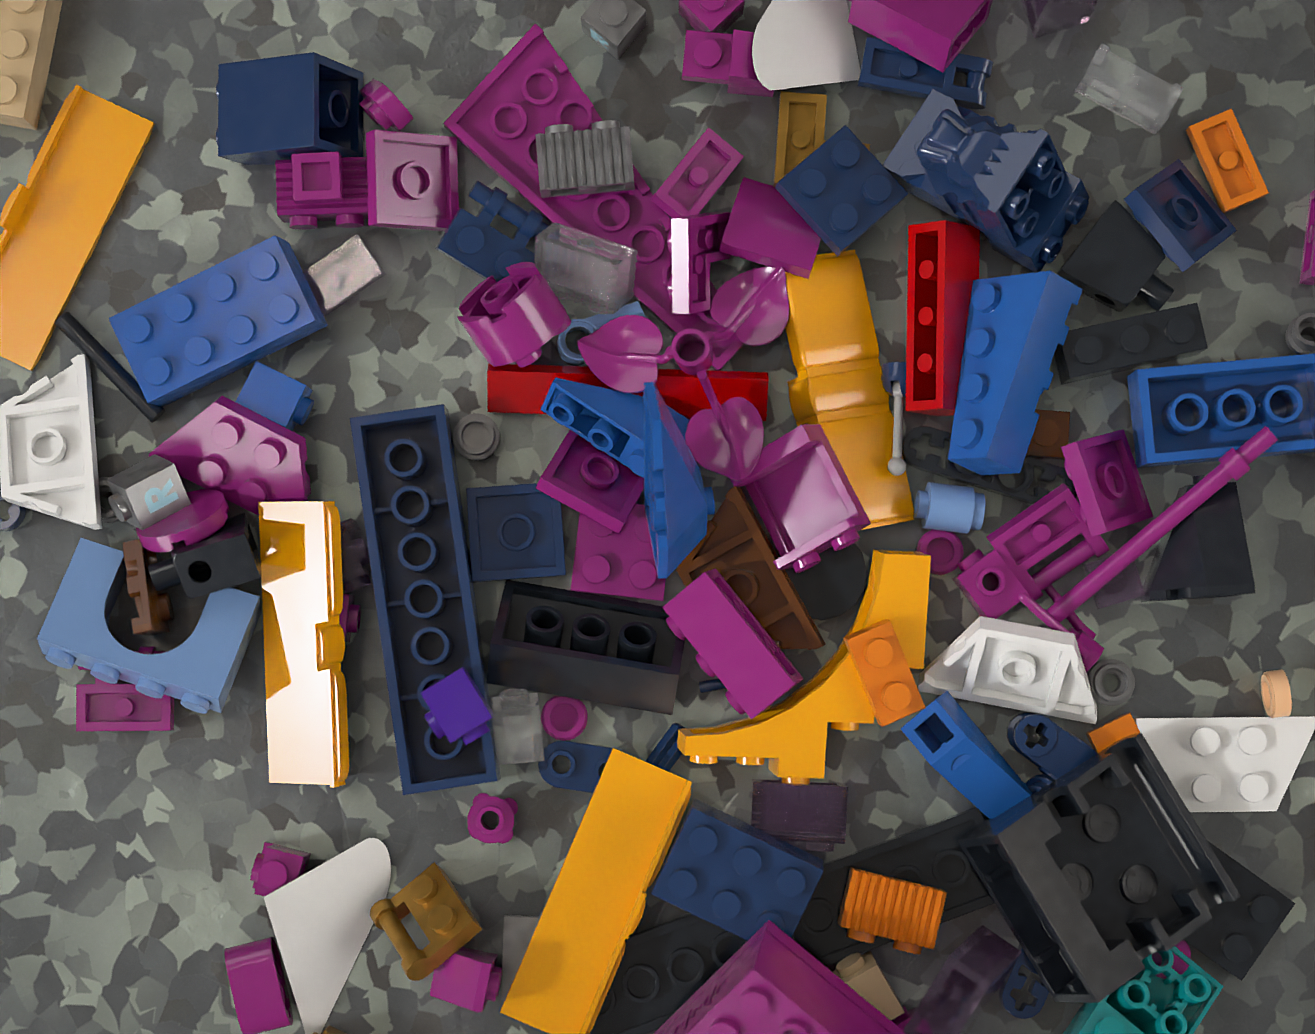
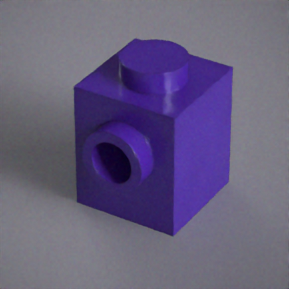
M460 668L421 692L422 697L431 710L424 714L438 739L446 735L450 743L461 738L464 744L468 745L491 731L486 722L493 719L495 715L466 668Z

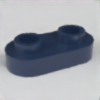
M555 741L546 746L541 752L538 761L539 772L542 778L551 786L593 793L600 778L599 768L603 763L607 762L612 748L572 741ZM564 755L569 758L571 767L568 772L558 773L554 770L553 760L556 756Z

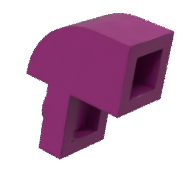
M733 29V34L686 30L682 80L728 84L727 93L764 97H773L774 90H769L761 84L754 70L752 58L754 32Z

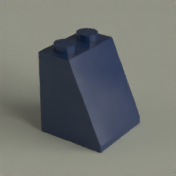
M315 52L218 64V83L216 85V96L218 99V128L216 130L218 156L243 165H275L276 160H291V154L339 151L341 158L363 157V109L359 105L363 100V96L359 91L363 88V72Z

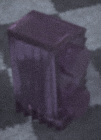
M752 779L750 825L785 842H806V850L832 852L834 851L835 843L845 844L848 786L840 783L810 782V784L781 783V780Z

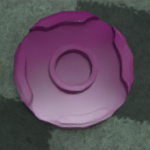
M200 489L186 492L191 503L189 506L144 530L136 527V533L142 547L152 552H169L174 550L172 543L184 540L186 546L194 545L213 535L228 519L227 513L230 510L224 494L216 489Z

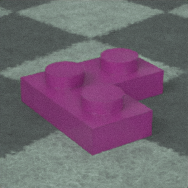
M709 212L671 218V228L668 233L667 243L668 249L672 254V275L668 282V294L672 300V313L692 314L710 310V262L731 259L730 254L719 251L730 212Z

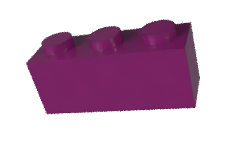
M716 568L705 571L662 607L669 615L666 618V622L670 629L679 639L683 641L689 640L698 652L695 658L700 667L710 677L714 678L717 676L728 689L725 692L728 702L739 714L744 715L747 713L751 719L755 718L804 679Z

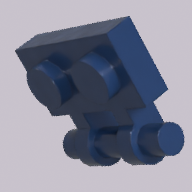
M477 180L468 194L470 198L483 205L477 216L475 217L463 208L458 209L435 249L480 277L487 279L493 275L498 282L510 275L506 267L520 262H532L536 265L540 257L525 248L531 237L548 245L554 237L556 229L543 222V216L533 209L527 212L508 200V194L496 186L492 190ZM496 214L518 227L512 238L507 237L490 226Z

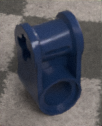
M1023 712L1011 719L1007 727V739L1012 748L1036 765L1038 770L1044 775H1048L1055 780L1098 754L1082 740L1040 714ZM1026 725L1032 727L1038 725L1035 732L1040 739L1037 743L1029 741L1025 743L1028 738L1026 733L1023 732Z

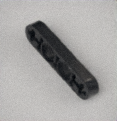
M919 426L909 431L902 440L903 459L915 469L1034 504L1050 493L1049 490L1038 486L1034 488V496L1026 493L1033 482L1034 468L1041 470L1037 480L1048 483L1054 481L1059 476L1062 478V484L1064 483L1074 497H1077L1073 481L1068 477L1065 468L1025 456L1022 465L1024 471L1023 483L1017 488H1008L1001 483L999 474L980 475L973 473L968 475L959 472L954 462L948 460L949 451L945 458V468L937 466L941 459L940 456L927 454L923 460L915 458L916 450L910 447L911 441H918L922 435L929 437V446L942 450L945 445L944 440L950 442L952 433L930 426Z

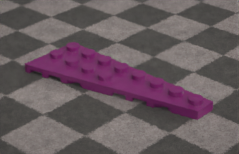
M535 23L443 123L444 127L675 335L689 328L700 330L703 333L707 330H710L712 333L725 331L727 328L718 325L713 320L710 310L692 314L672 313V300L668 294V282L672 275V254L668 249L667 243L671 219L650 200L653 194L634 165L635 190L541 197L535 135L539 133L545 134L546 127L558 124L572 125L573 131L592 130L593 123L603 120L569 72L562 58L559 57L544 35V31ZM710 280V307H711L712 299H713L715 293L717 292V289L715 288V286L713 285V283L711 282V280ZM735 333L727 340L710 343L714 353L711 367L715 371H720L744 345L739 341Z

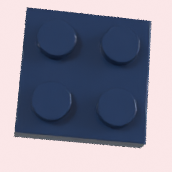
M846 125L778 181L775 189L837 257L908 195V192Z
M1180 159L1141 184L1124 198V201L1132 209L1137 221L1146 226L1162 246V250L1167 258L1175 262L1182 272L1237 231Z
M538 483L466 488L472 582L567 576L562 503L537 490L536 486Z

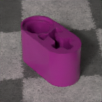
M269 937L225 948L226 970L242 1033L258 1034L291 1026L293 1024L292 1007L278 947L274 938Z

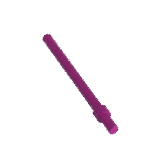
M1265 426L1237 450L1232 447L1218 459L1221 464L1046 611L1061 623L1231 479L1234 478L1238 481L1250 471L1251 467L1249 464L1276 443L1278 439Z

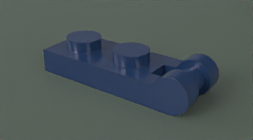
M867 37L858 86L926 99L932 89L953 98L955 103L962 107L981 110L986 106L987 93L984 92L986 78L991 77L993 62L981 57L958 54L947 69L941 72L881 39ZM955 72L968 75L966 87L953 85Z

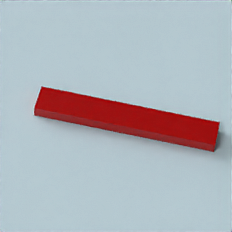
M488 363L487 412L546 414L540 409L555 378L611 390L614 389L599 380L587 366L528 365L519 367L517 364H507L494 367ZM658 369V378L655 385L667 406L687 419H691L701 410L712 409L697 375L687 374L681 369ZM706 371L720 406L731 398L742 397L753 404L759 412L762 421H766L768 372ZM644 391L641 392V393H634V394H635V395H639V396H644Z

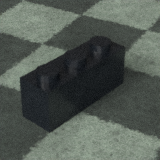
M1192 303L1069 330L1064 346L1057 345L1054 356L1060 382L1063 385L1196 356L1206 350L1208 346L1198 303Z

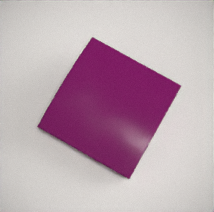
M743 177L719 251L771 268L782 267L787 273L809 279L821 238L774 186Z

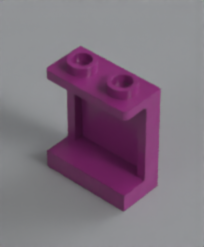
M801 424L762 448L756 467L746 479L741 481L730 479L734 487L746 486L781 556L773 561L777 570L794 568L796 573L805 571L821 562L819 554L828 548L833 547L834 551H838L858 541L860 536L857 532L871 524L820 424Z

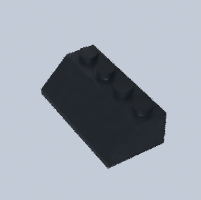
M506 580L490 643L486 683L672 715L685 640L679 639L668 626L666 618L669 615L662 608L663 606Z

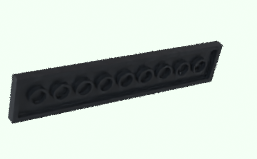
M975 807L824 863V871L792 935V939L825 967L837 963L849 955L861 954L894 941L877 935L875 936L874 943L854 940L846 937L847 928L839 926L838 917L850 867L946 891L947 895L940 924L995 904L957 842V839L984 821L981 811ZM691 913L629 936L628 939H625L626 947L623 958L590 1034H646L659 1029L748 940Z

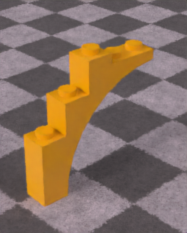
M873 549L868 586L856 619L846 636L884 619H888L892 623L909 668L924 669L931 556L917 551ZM843 639L835 654L817 674L783 701L767 708L753 719L748 717L713 727L678 729L677 748L684 755H690V762L700 764L718 763V756L736 757V763L764 765L765 758H769L768 769L777 777H782L781 783L805 786L810 784V778L824 779L827 723L831 722V728L835 730L857 731L859 730V723L874 724V713Z

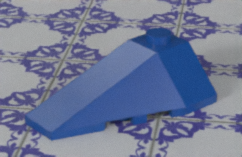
M654 381L644 382V508L658 579L668 578L707 535V515L715 514V502L712 487L703 486L700 468Z

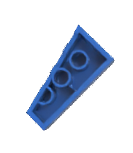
M1052 271L973 280L948 460L980 475L1020 473L1039 418V414L1035 412L1039 397L1044 390H1049L1054 375L1053 372L1049 371L1056 347L1057 345L1064 346L1070 328L1064 324L1071 304L1078 305L1083 289Z

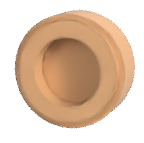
M1282 669L1264 672L1261 677V695L1267 715L1271 718L1290 716L1292 698L1286 673Z

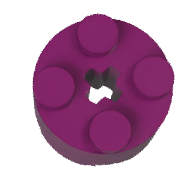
M520 262L506 267L510 275L498 282L491 275L478 284L463 299L458 308L463 315L457 316L458 320L488 363L494 367L516 362L519 367L530 365L541 356L542 349L540 347L553 336L564 332L571 324V319L566 309L544 276L532 262Z

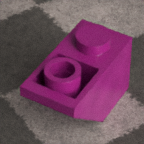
M461 947L434 970L429 995L482 1013L488 1001L495 1002L496 997L499 995L502 982V967L496 966L498 954Z

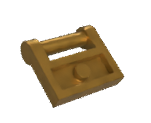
M435 862L391 899L379 900L370 910L371 919L377 928L386 932L402 958L401 967L408 979L412 981H419L427 977L483 930L446 873ZM410 912L430 942L423 949L417 948L401 922Z

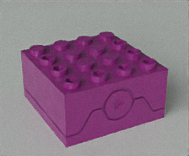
M768 920L654 1034L906 1033Z

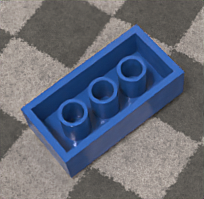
M276 235L108 318L147 403L163 407L328 326L290 243Z
M1315 353L1137 369L1127 376L1137 468L1218 461L1232 447L1237 450L1265 426L1274 434L1278 441L1259 457L1315 452Z

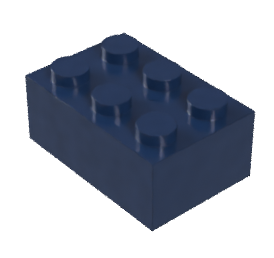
M694 799L656 878L651 894L745 940H749L768 920L792 938L824 871V860L700 800Z

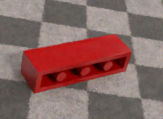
M948 220L908 225L905 411L934 416L954 415L973 280L979 279L980 230L973 226Z

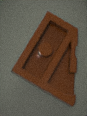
M139 539L123 542L128 594L130 598H135L139 616L138 618L131 619L133 633L153 636L170 632L168 621L174 619L170 597L167 592L161 593V591H156L148 569V565L162 561L160 552H152L142 547Z

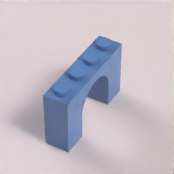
M80 538L37 637L41 651L46 655L45 659L62 668L71 669L75 664L90 669L92 676L107 683L116 684L118 679L135 684L137 691L152 698L161 699L163 694L180 699L182 706L194 712L206 714L208 709L221 713L261 615L259 596L232 587L209 594L195 630L184 643L173 650L160 654L137 653L118 643L109 631L110 615L127 576L124 552Z

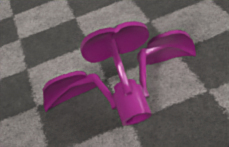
M760 267L748 270L726 281L717 290L711 302L710 313L718 325L727 328L725 331L712 333L710 330H707L703 333L693 328L684 329L674 337L671 346L665 349V353L659 355L663 348V337L658 327L650 319L643 316L625 315L610 320L595 332L578 340L579 351L589 369L599 380L610 388L622 393H641L644 391V382L654 381L656 383L658 378L657 364H665L672 358L675 359L678 367L683 372L697 375L712 409L701 410L691 418L685 433L686 443L696 462L705 469L735 481L744 480L754 470L760 459L764 444V426L757 409L745 398L734 397L720 406L706 373L714 359L710 343L727 340L735 333L739 341L747 346H762L771 343L782 334L789 319L786 274L782 267Z

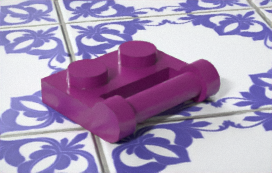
M1064 483L986 536L990 544L1028 592V596L1034 601L1044 596L1041 591L1094 555L1099 558L1110 550L1101 535L1091 537L1089 528L1080 515V504ZM1081 533L1084 540L1030 576L1027 571L1029 568Z

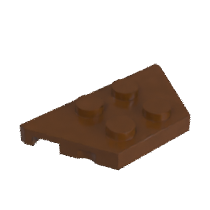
M740 486L731 488L725 495L726 499L712 520L707 522V535L676 569L685 587L705 571L716 568L780 649L813 650L826 645L786 570H777L773 561L778 559V556Z

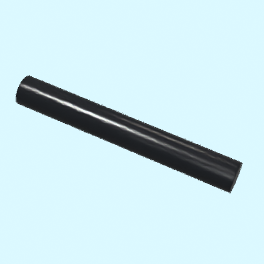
M68 311L56 320L55 325L151 423L162 416L165 409L162 406L147 403L138 382Z

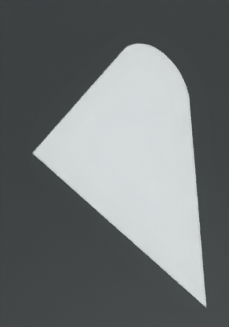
M847 0L771 1L757 24L752 45L754 70L764 87L769 90H780L859 80L860 65L852 24L848 22L849 9Z
M367 838L263 897L305 1034H313L314 1032L321 1034L374 923L370 917L371 907L387 896L391 878V862L387 847L379 839Z

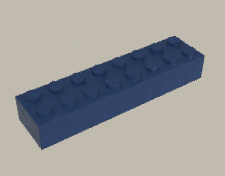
M444 404L350 418L402 793L403 795L499 781L501 774L493 719L486 722L491 731L470 744L465 745L461 738L450 743L446 735L438 739L424 716V714L431 710L421 695V692L463 667L467 669L491 709L449 411Z

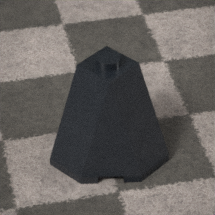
M1206 475L1193 476V484L1179 488L1175 501ZM1236 482L1225 484L1160 539L1141 590V602L1234 597L1255 593L1254 577Z

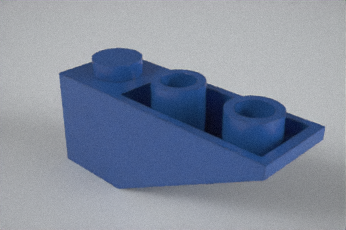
M555 378L540 410L552 417L557 423L566 426L589 441L595 448L604 451L630 468L636 475L644 478V396ZM667 406L686 442L685 433L690 420Z
M948 691L944 692L900 728L927 762L989 819H994L1033 794Z

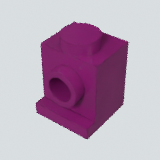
M264 842L262 853L257 854L251 871L250 880L254 881L252 887L255 888L254 894L265 897L305 874L311 853Z

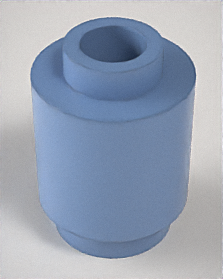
M928 482L925 491H917L914 503V517L921 519L922 528L967 534L970 529L980 530L985 514L984 493L975 492L973 487Z

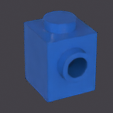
M258 361L255 362L235 401L293 431L296 423L299 425L305 423L314 405V400L309 398L313 390L307 385Z

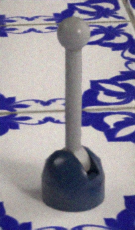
M888 362L882 365L881 380L886 393L895 399L893 453L887 468L892 475L899 476L906 470V463L902 459L906 362Z

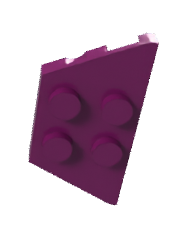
M223 395L182 426L167 440L159 444L148 456L156 454L174 463L180 476L205 489H216L222 492L225 499L258 516V502L308 501L307 498L311 494L310 476L305 468V463L308 459L306 438Z

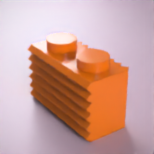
M850 867L838 924L840 927L847 928L846 937L874 943L875 936L877 935L894 940L892 947L894 949L921 955L922 947L930 949L935 947L947 892L942 889Z

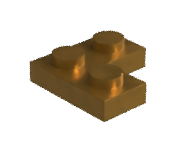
M781 91L774 187L778 181L826 142L824 140L827 95ZM863 143L870 151V144Z

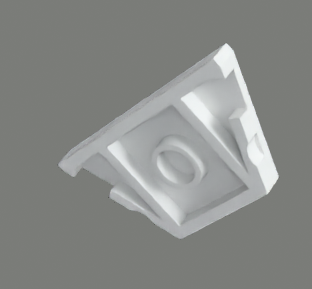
M81 354L71 359L73 365L53 378L43 377L32 384L23 395L14 396L0 405L1 496L7 502L97 530L102 529L91 369L90 360L85 354Z
M980 616L920 673L918 678V690L920 692L942 695L948 691L953 698L1096 724L1097 721L1096 702L1075 634Z
M1286 716L1278 718H1133L1140 733L1143 734L1189 812L1277 811L1315 730V716Z

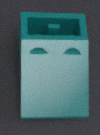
M1174 946L1168 951L1158 952L1162 958L1160 966L1153 962L1151 954L1141 960L1145 966L1142 971L1099 1003L1085 1002L1063 1034H1194L1224 986ZM1173 953L1189 965L1181 975L1171 968L1174 962ZM1162 973L1166 978H1159L1155 975Z

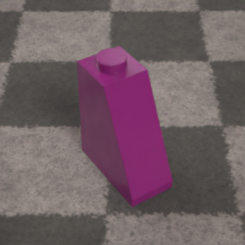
M848 0L852 2L848 22L933 68L944 72L986 21L993 0Z

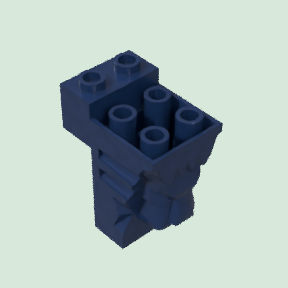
M932 89L883 163L887 171L908 193L984 232L993 250L1034 272H1041L1046 263H1051L1056 259L1063 245L1062 238L1072 224L1075 225L1081 221L1089 204V195L1082 179L1065 171L1048 132L1042 129L1018 132L1015 125L1010 123L999 127L994 117L988 115L980 116L972 110L957 106L953 98Z

